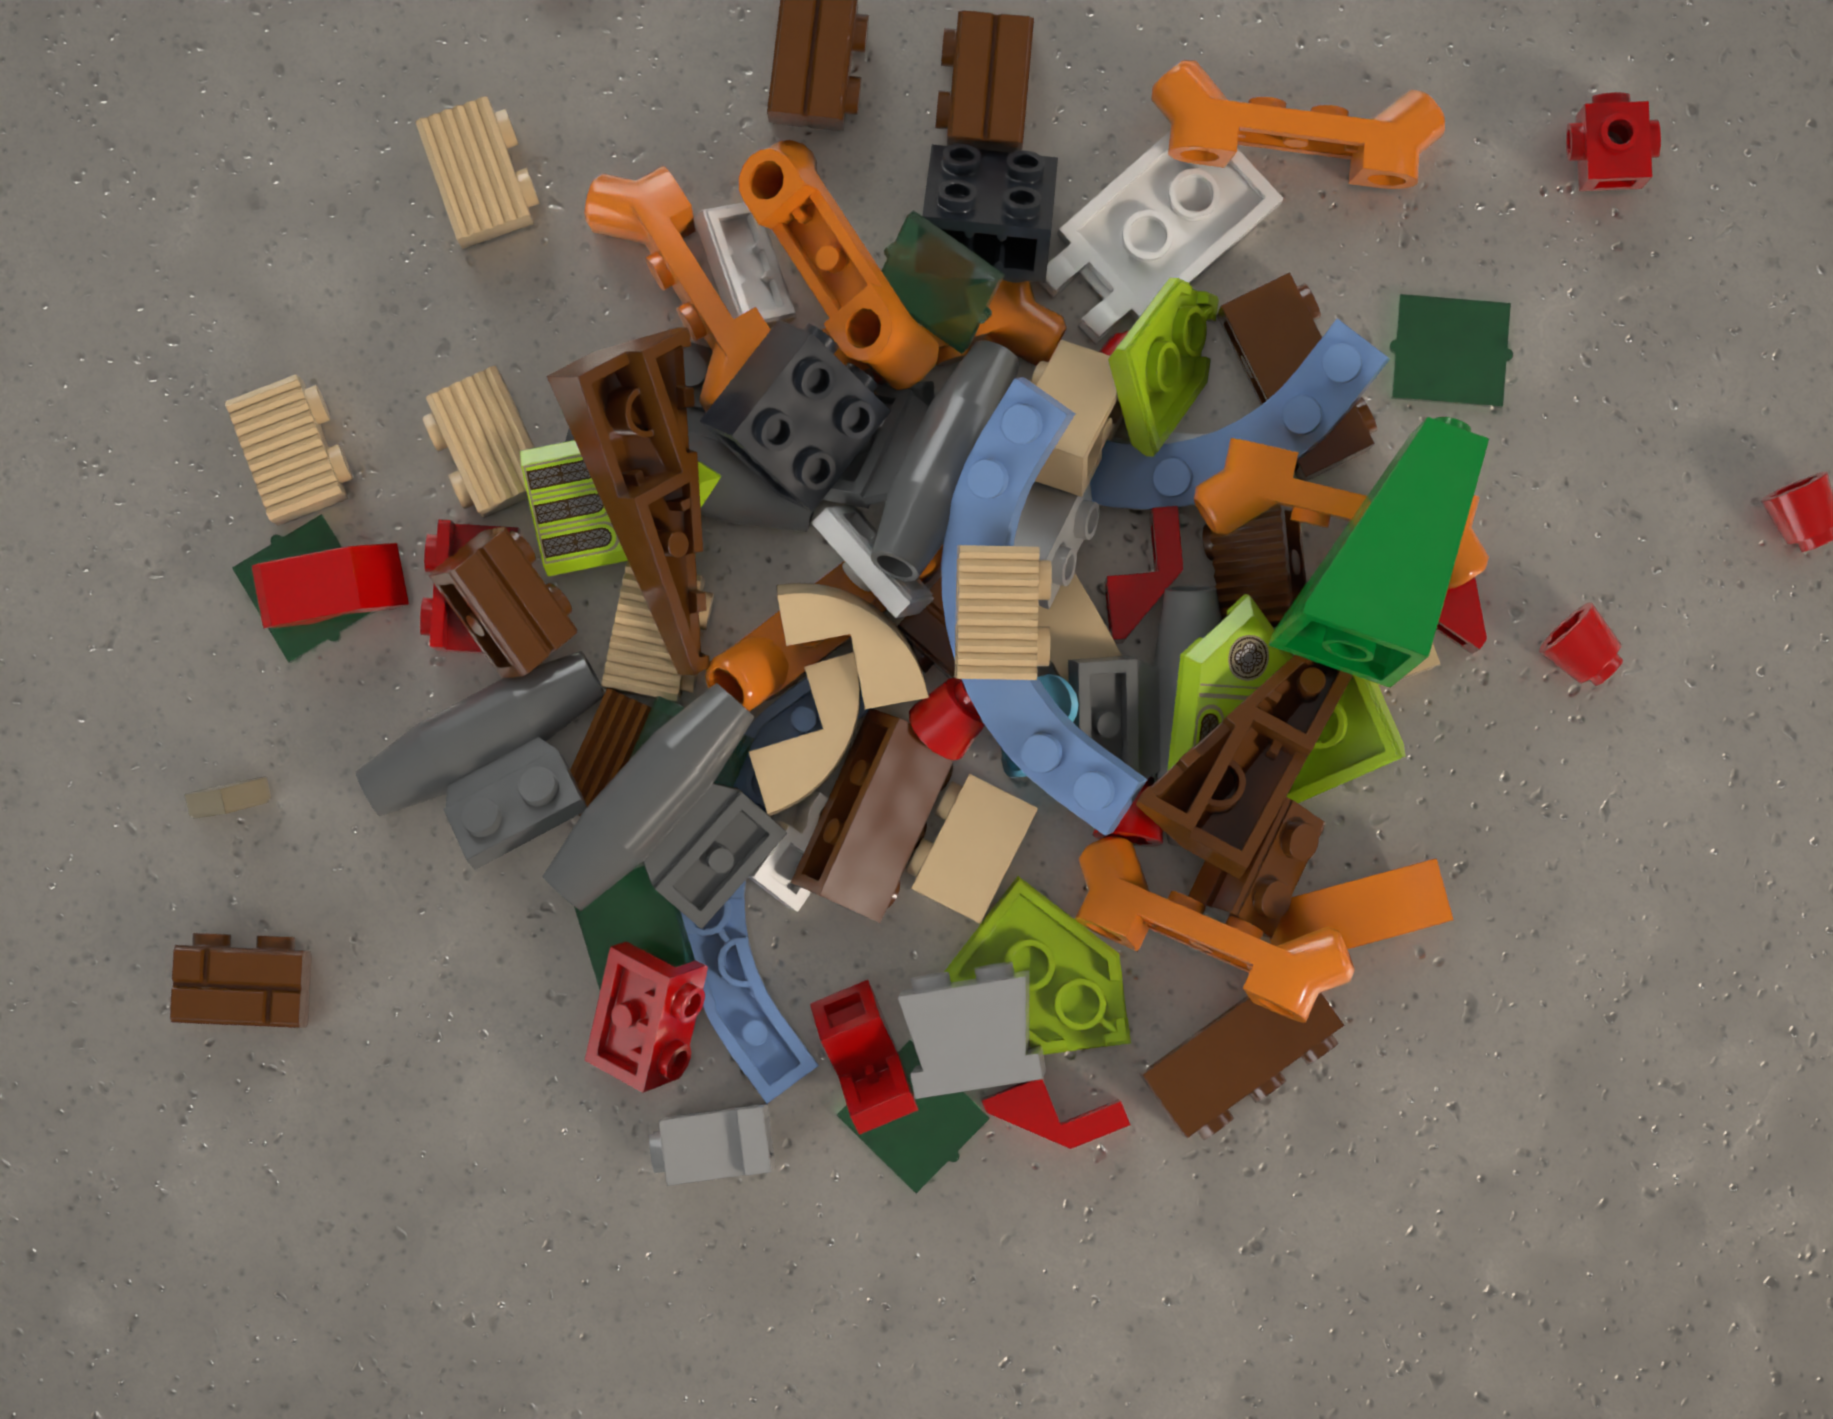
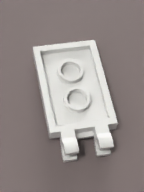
M1170 130L1059 228L1057 235L1068 247L1048 263L1046 283H1038L1053 299L1079 274L1082 275L1103 298L1100 303L1081 319L1083 322L1078 326L1095 345L1107 336L1128 314L1137 321L1169 278H1180L1190 284L1194 282L1281 204L1284 198L1238 148L1236 154L1225 168L1182 162L1168 155Z

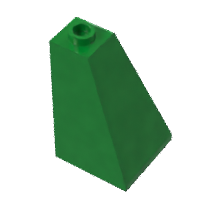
M1427 417L1408 436L1271 635L1269 646L1389 688L1427 659L1432 647L1489 438L1471 432V427L1461 420L1451 417H1436L1434 419Z

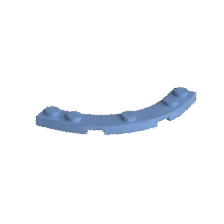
M1337 318L1288 381L1266 402L1240 420L1218 431L1194 439L1163 444L1154 457L1143 455L1131 444L1106 441L1102 448V460L1090 481L1092 501L1097 502L1099 505L1114 508L1142 510L1167 506L1182 508L1195 505L1194 494L1196 486L1224 469L1230 438L1299 452L1298 461L1332 432L1353 408L1390 358Z
M1018 377L1013 380L982 430L964 464L951 501L949 522L943 542L941 571L942 601L946 630L954 660L957 545L1014 546L1020 515L1029 491L1043 465L1076 414L1024 377ZM962 679L967 694L983 723L1003 751L1025 775L1051 797L1104 836L1113 833L1147 779L1078 728L1058 707L1044 688L1040 679Z
M807 677L758 715L714 781L715 783L737 787L766 813L749 751L823 729ZM862 691L858 720L868 712V709L864 707ZM745 880L702 929L680 911L681 931L688 963L697 960L708 966L703 988L705 992L703 1008L711 1025L728 1052L766 1104H768L817 1068L819 1064L781 1014L758 972L750 947L746 925Z

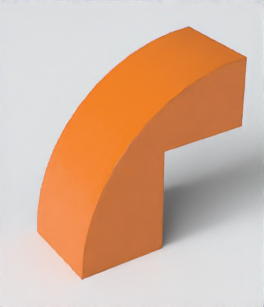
M1437 858L1291 897L1290 907L1285 915L1281 917L1272 939H1270L1271 944L1277 946L1329 926L1340 932L1347 949L1453 921Z

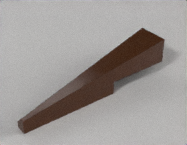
M677 327L596 350L546 377L678 674L695 676L710 667L709 655L701 652L699 612L707 611L706 593L697 589L695 553L703 552L698 454L696 451L689 449L687 408L695 406L694 388L685 385L683 349L691 347V336L688 327Z
M1294 655L1226 716L1223 722L1202 741L1185 753L1151 787L1149 786L1145 789L1136 805L1182 848L1240 879L1253 859L1353 675Z

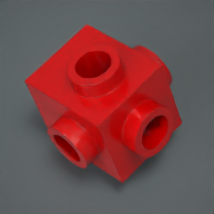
M1624 92L1594 95L1592 103H1585L1575 116V123H1568L1566 128L1568 161H1577L1579 191L1642 189L1653 177L1652 158H1659L1661 128L1658 119L1650 120L1649 101L1631 102L1630 94ZM1609 137L1613 138L1617 143H1614Z

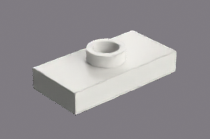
M744 202L700 211L694 217V221L719 295L733 319L756 307L769 328H773L778 320L788 324L793 321L797 316L767 228L757 223Z
M856 506L826 507L812 522L815 528L844 559L845 562L842 567L850 580L859 588L868 592L872 591L895 618L919 614L934 599L931 591L919 578L915 581L898 580L883 573L873 564L871 553L878 531Z

